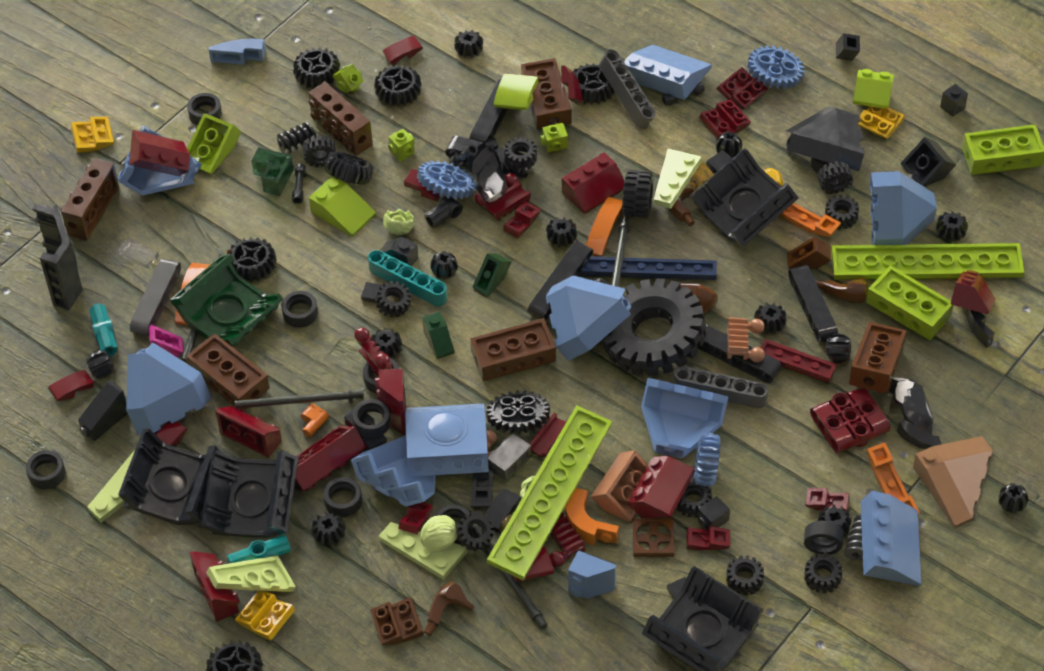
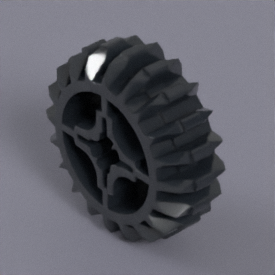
M313 47L312 50L306 49L305 53L300 52V55L296 56L293 64V74L296 81H299L300 85H305L306 88L311 86L312 89L324 82L333 84L335 80L333 75L340 70V62L337 55H334L333 51H328L327 48L322 50L321 47L319 49H314Z
M593 62L592 65L586 63L585 66L580 65L578 69L574 68L573 73L579 82L584 104L587 102L591 103V105L593 103L600 104V101L606 103L607 99H611L615 91L601 71L599 64L595 65Z
M398 64L396 67L390 65L389 69L384 68L383 71H379L374 84L376 96L384 104L390 103L391 107L394 104H397L398 107L400 104L406 106L407 102L412 103L413 99L417 100L422 87L420 75L411 67L406 68L405 64L402 67H399Z
M339 151L328 154L324 167L326 172L336 179L358 185H365L370 182L374 168L367 160Z
M250 237L248 240L243 238L241 242L236 240V245H231L230 250H227V254H231L235 259L231 264L236 273L251 283L255 279L259 281L261 277L266 279L267 274H271L272 269H275L276 253L272 245L267 243L265 239L260 241L259 237L256 239Z
M240 639L237 644H234L231 640L229 645L222 643V648L215 647V653H210V659L206 663V671H263L261 654L257 652L254 646L250 647L248 642L243 645ZM241 657L247 659L248 661H250V663H246V661L241 660Z

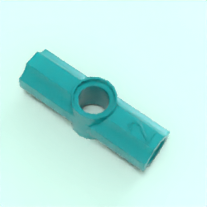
M100 303L93 304L89 309V313L93 321L92 327L96 341L98 340L100 350L107 352L109 357L114 356L118 352V347L114 338L115 333L111 319L109 320L105 305Z
M284 534L265 542L256 540L248 548L228 554L227 558L229 564L280 556L291 552V548Z

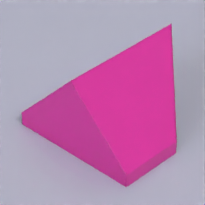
M154 325L149 326L150 345L155 343L175 357L183 354L182 337Z

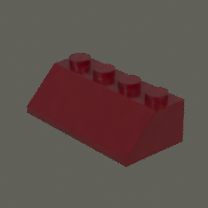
M338 426L296 455L298 456L294 488L296 490L308 491L315 486V482L329 477L332 470L343 467L348 459L362 453L361 450L366 445L356 428Z

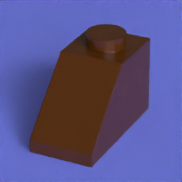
M814 236L787 253L788 268L791 269L808 265L810 269L820 268L832 260L830 245Z

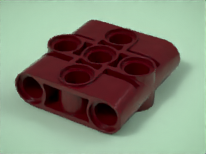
M857 388L846 394L836 393L833 395L832 400L810 408L813 421L837 454L854 446L864 447L867 445L868 440L890 431L888 419L865 388Z

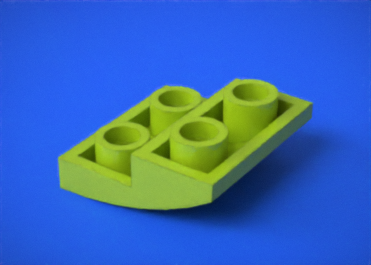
M504 74L495 96L494 107L527 110L533 101L532 93L539 83L538 77Z

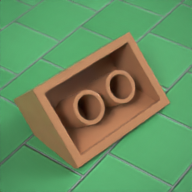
M635 450L619 453L591 497L604 511L627 522H631L636 512L628 501L641 480V476L646 471L648 464Z

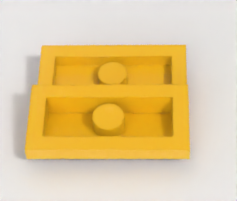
M108 116L90 117L89 122H71L76 153L95 151L114 144Z

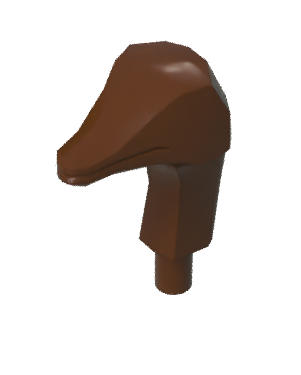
M684 188L672 208L667 209L680 222L685 221L691 227L695 222L690 217L691 212L682 205L681 201L690 197L689 195L694 190L692 188Z
M865 277L851 280L849 284H840L832 280L826 282L816 280L818 287L825 289L826 294L837 296L852 303H863L866 301L868 285Z
M680 284L681 289L686 286L692 290L693 295L696 294L704 315L716 306L718 294L712 289L699 284Z
M450 581L435 594L427 619L428 625L424 631L425 634L432 636L436 626H439L444 609L448 605L460 606L470 611L474 609V605L468 601L461 587L456 583Z

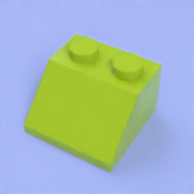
M869 69L858 70L853 104L888 109L894 75L888 72H872Z

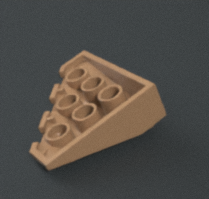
M983 436L933 446L915 454L913 468L954 528L972 521L974 516V504L978 502L981 492L980 484L985 479L988 469L986 464L988 459H991L993 452Z

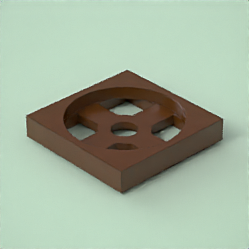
M633 519V557H674V519ZM642 526H649V533L637 534V531ZM657 526H665L670 534L658 533ZM656 536L657 540L651 541L650 537ZM638 543H646L650 546V550L644 549ZM661 543H669L665 548L658 550V546Z

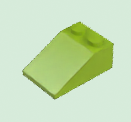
M204 113L187 149L190 156L202 164L200 170L212 174L233 150L242 131L231 123Z
M331 176L309 197L310 211L351 237L356 235L376 215V212L347 183L336 179L334 176Z

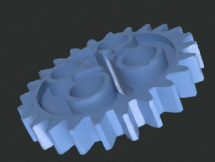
M766 45L765 49L761 46L759 50L755 48L747 61L749 73H753L752 77H757V82L763 81V85L769 84L770 88L773 85L777 89L780 86L783 89H786L787 86L790 88L793 85L797 86L805 72V67L802 66L803 62L799 61V57H794V53L789 54L788 49L785 51L782 50V47L776 49L774 45L772 48H769L768 45Z
M430 160V163L425 162V164H421V167H419L417 173L418 182L422 183L423 187H427V190H433V194L439 193L441 197L446 195L448 199L450 196L454 199H457V197L463 199V197L468 198L469 195L472 196L475 190L472 182L474 177H471V173H465L466 169H459L460 166L455 167L453 163L447 164L446 161L441 163L438 160L435 163Z

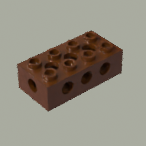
M556 59L521 64V75L538 77L539 81L532 93L533 101L530 104L536 129L540 130L542 127L560 123L564 125L572 124V109L564 84L561 82V74Z
M324 82L308 92L311 118L315 122L320 123L326 132H330L336 141H340L347 151H351L357 156L373 146L370 120L329 84Z
M94 158L91 164L87 166L85 174L79 179L77 187L71 192L69 200L61 209L67 235L88 241L119 189L114 163Z
M544 318L470 338L471 353L482 381L556 361V346Z
M868 322L851 367L849 385L887 394L904 349L907 330Z
M215 333L186 356L188 365L201 372L205 383L233 406H235V401L258 399L270 389L268 375Z

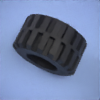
M629 170L627 172L622 198L624 216L647 218L650 214L654 182L652 172Z

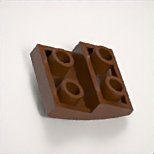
M411 597L393 605L387 602L370 609L383 646L405 642L425 635Z

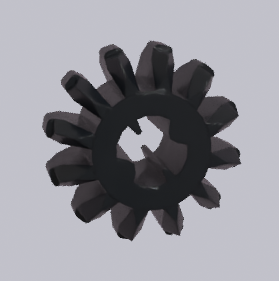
M465 29L464 33L459 32L458 36H455L454 49L459 56L463 55L464 58L467 56L473 58V55L479 56L483 49V38L479 32L474 33L473 29L471 31Z
M953 210L950 214L944 212L943 215H940L936 223L938 236H943L944 240L950 239L951 243L954 239L959 241L961 238H964L968 230L966 217L961 216L960 212L954 214Z
M565 216L563 219L557 217L555 220H550L549 225H547L546 237L552 245L557 244L558 248L561 245L567 247L568 244H573L577 237V226L573 223L572 219L566 220Z
M767 302L764 306L759 305L758 310L754 314L755 319L763 321L766 335L769 332L775 335L776 331H782L783 326L786 325V311L782 310L781 305L776 306L775 302L772 305H769Z
M384 327L383 331L377 330L376 334L371 335L372 341L376 342V347H380V352L383 351L395 358L396 354H400L402 340L398 332H394L393 329L387 331Z
M835 504L832 508L826 506L824 511L820 510L819 518L817 519V521H829L839 525L843 530V536L850 531V525L852 524L849 511H844L843 506L838 509Z
M325 512L323 517L317 515V520L312 522L311 533L316 543L321 542L323 546L329 543L332 547L333 542L340 543V538H344L346 526L341 516L336 517L334 512L331 515Z

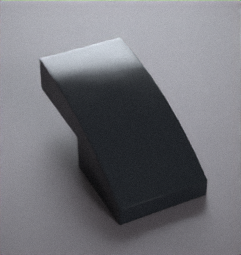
M969 310L967 317L969 326L976 338L988 348L993 343L995 332L985 325L986 316L980 312Z
M493 471L473 473L471 507L489 508L492 504Z
M505 488L499 493L485 513L487 515L486 518L492 520L491 525L494 524L495 529L501 530L509 514L512 515L521 497Z

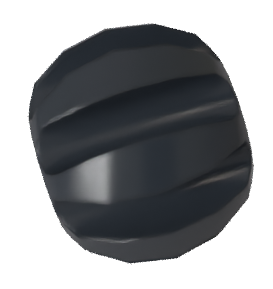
M726 132L717 138L715 147L717 153L724 151L733 158L742 150L743 145L741 138L737 134Z
M442 251L433 256L430 262V269L437 278L447 279L455 275L458 269V262L452 253Z
M840 333L831 335L826 342L828 358L834 362H844L851 356L850 338Z
M103 350L92 352L86 359V364L92 376L96 379L107 378L114 370L110 357Z
M1015 483L1005 485L1001 488L998 495L999 504L1003 510L1010 511L1011 513L1023 511L1029 501L1028 492L1025 491L1023 486L1016 485Z

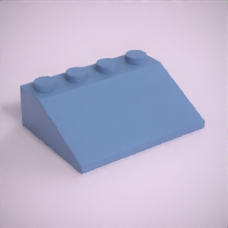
M650 45L635 51L624 61L639 85L665 94L669 93L682 100L688 97L712 68V64L656 45Z
M871 491L861 500L863 575L920 586L921 566L918 510L890 494Z

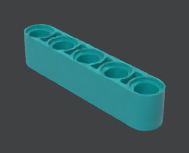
M374 250L368 254L369 271L372 274L388 282L393 281V284L398 281L401 286L403 283L405 285L404 289L408 287L409 293L411 292V294L435 306L446 304L447 288L443 282L382 251Z

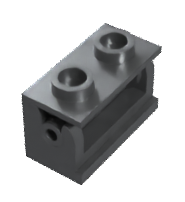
M514 433L501 442L495 451L493 450L489 453L488 470L491 469L506 482L531 458V445Z

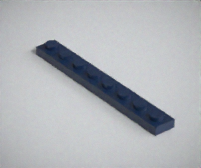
M591 257L578 276L613 277L616 257ZM623 258L620 277L716 280L717 261Z

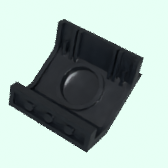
M745 148L689 195L697 205V209L733 243L743 247L799 199L789 184L785 183L781 187L758 165L750 152Z
M36 203L32 210L36 212L35 220L40 225L43 236L42 244L47 250L46 253L41 255L40 262L52 304L70 310L83 291L74 248L67 235L57 204L50 208L49 206Z
M149 428L143 429L118 493L125 501L123 507L176 525L201 523L212 452L220 450L214 445L209 446L205 455L195 454L167 445Z
M218 450L213 451L200 527L213 531L212 535L272 538L287 533L298 456L282 450L277 452L276 460L241 459Z
M694 566L691 568L681 591L660 618L655 615L649 617L642 635L698 671H724L759 624L757 623L764 609Z

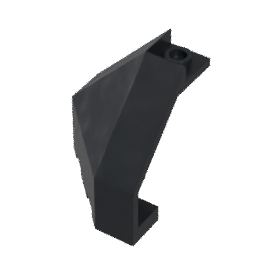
M828 106L786 130V132L791 133L786 142V151L829 163L832 162V164H835V161H838L839 164L844 162V164H848L850 169L859 171L864 157V148L860 146V142L863 140L862 130L858 128L860 115Z

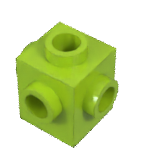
M353 64L344 66L333 75L338 88L344 93L356 92L361 88L360 84L364 82L361 72Z
M563 123L542 127L540 141L541 145L545 146L547 152L568 148V134Z
M401 129L388 137L389 151L400 162L415 154V139L412 134H408L404 129Z

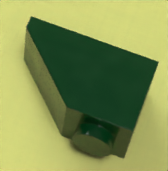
M487 253L472 287L489 296L505 279L512 261L497 253Z
M441 312L422 317L423 330L436 359L454 354L455 351L448 327Z

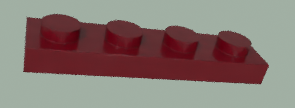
M764 339L760 347L764 350L765 354L777 359L782 367L830 383L837 367L835 363Z

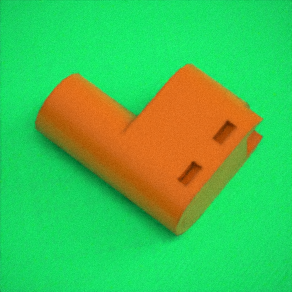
M311 403L300 415L308 423L302 429L303 434L311 438L329 418V414Z

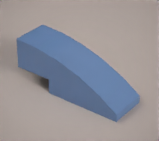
M264 39L233 40L211 46L208 49L211 62L245 65L246 60L263 61L266 53Z

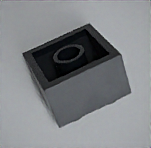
M924 137L900 163L911 177L923 187L944 179L956 166L939 144L927 137Z

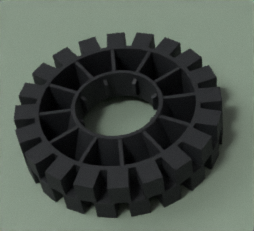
M650 279L640 281L641 289L639 290L634 283L625 287L627 295L623 293V296L631 305L629 310L631 315L605 336L602 341L609 359L614 364L618 362V366L622 370L627 372L631 367L632 374L642 375L644 369H646L648 376L658 375V367H662L664 374L673 371L672 363L681 367L687 364L686 356L692 359L698 353L697 347H702L705 340L706 324L700 301L696 294L693 295L692 290L684 286L681 289L680 283L672 280L667 286L665 279H656L655 285L651 287ZM650 318H664L670 324H673L669 332L657 340H642L634 333L640 323Z

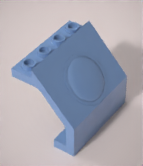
M484 403L406 408L408 477L489 472Z

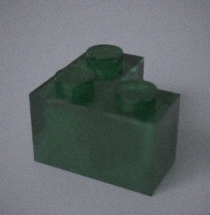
M258 147L251 160L253 174L261 176L263 192L281 196L294 171L292 155Z

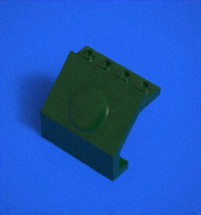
M225 254L218 257L174 295L170 301L184 322L207 339L215 333L233 347L245 335L249 334L255 326L264 321L272 311L276 310L283 298L279 293L266 295L236 273L231 264L235 260L233 256Z

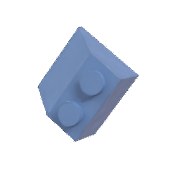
M578 551L568 569V592L576 597L589 599L615 590L616 565Z

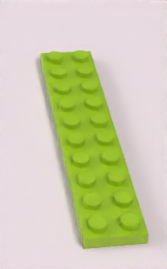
M1020 243L832 246L831 249L834 280L860 279L861 277L878 279L890 265L913 279L959 278L962 272L967 270L976 271L983 278L1024 277Z
M576 405L487 558V564L521 580L525 579L608 433L612 421Z

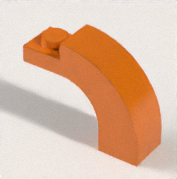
M576 488L565 507V516H567L568 522H571L572 528L576 529V533L580 535L581 540L595 546L597 539L605 543L617 544L619 526L590 518L585 511L588 503V491Z

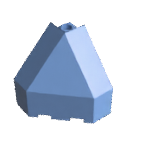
M144 125L139 130L140 132L161 136ZM129 152L123 164L125 167L119 173L117 179L119 183L135 192L147 195L194 184L193 179L202 164L190 156L189 171L179 177L130 166Z
M900 171L871 173L869 186L872 198L870 208L873 225L871 233L872 245H908L935 220L937 205L934 193Z
M571 276L551 287L546 295L547 304L551 305L552 329H556L557 334L555 344L567 361L592 349L631 315L629 312L631 305L623 296L624 288L577 276Z
M155 343L135 354H128L126 410L137 435L141 434L143 429L148 428L154 433L161 429L160 425L168 421L174 423L186 417V412L193 408L196 411L203 408L211 399L201 372Z
M648 378L641 408L655 453L684 458L698 446L699 437L702 433H713L722 426L728 396Z
M406 435L365 451L351 460L356 476L360 481L373 485L376 490L388 497L392 496L406 507L424 502L435 494L436 475L408 477Z

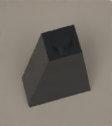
M107 381L78 419L81 434L86 438H91L93 441L97 440L128 414L124 391L113 381Z

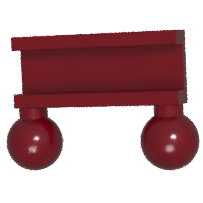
M513 173L505 175L509 188L503 197L488 202L479 192L475 195V202L480 206H485V209L498 221H500L501 216L506 217L507 212L511 214L513 209L516 210L525 201L528 203L531 198V192L529 190L526 192L522 188L517 176Z
M358 328L354 333V337L362 347L359 349V353L379 377V370L392 369L390 358L383 351L380 352V347H376V342L372 341V337L366 328Z
M556 413L552 414L547 424H544L529 443L531 445V452L544 459L566 424L565 421L557 418Z
M562 512L550 533L562 550V552L554 551L549 556L554 567L562 566L565 559H570L572 554L580 550L581 552L585 551L584 540H581L580 535L576 533V529L572 528L571 522H568L567 516H564Z

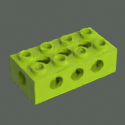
M1036 124L964 134L962 150L971 175L1043 166L1044 146Z
M891 265L869 287L866 302L928 340H931L951 318L954 306L950 304L951 301Z

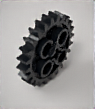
M516 390L514 394L511 391L508 392V395L501 393V398L495 396V400H490V404L487 405L486 414L491 427L496 426V430L502 429V433L510 431V434H513L515 431L520 435L521 431L528 434V430L536 431V427L542 428V424H547V420L550 419L549 402H546V398H541L540 394L534 396V392L527 394L526 390L523 393Z

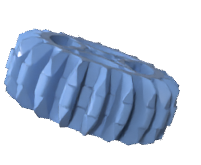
M702 433L699 437L694 467L696 470L694 479L697 485L713 486L716 481L719 465L720 437L714 433Z

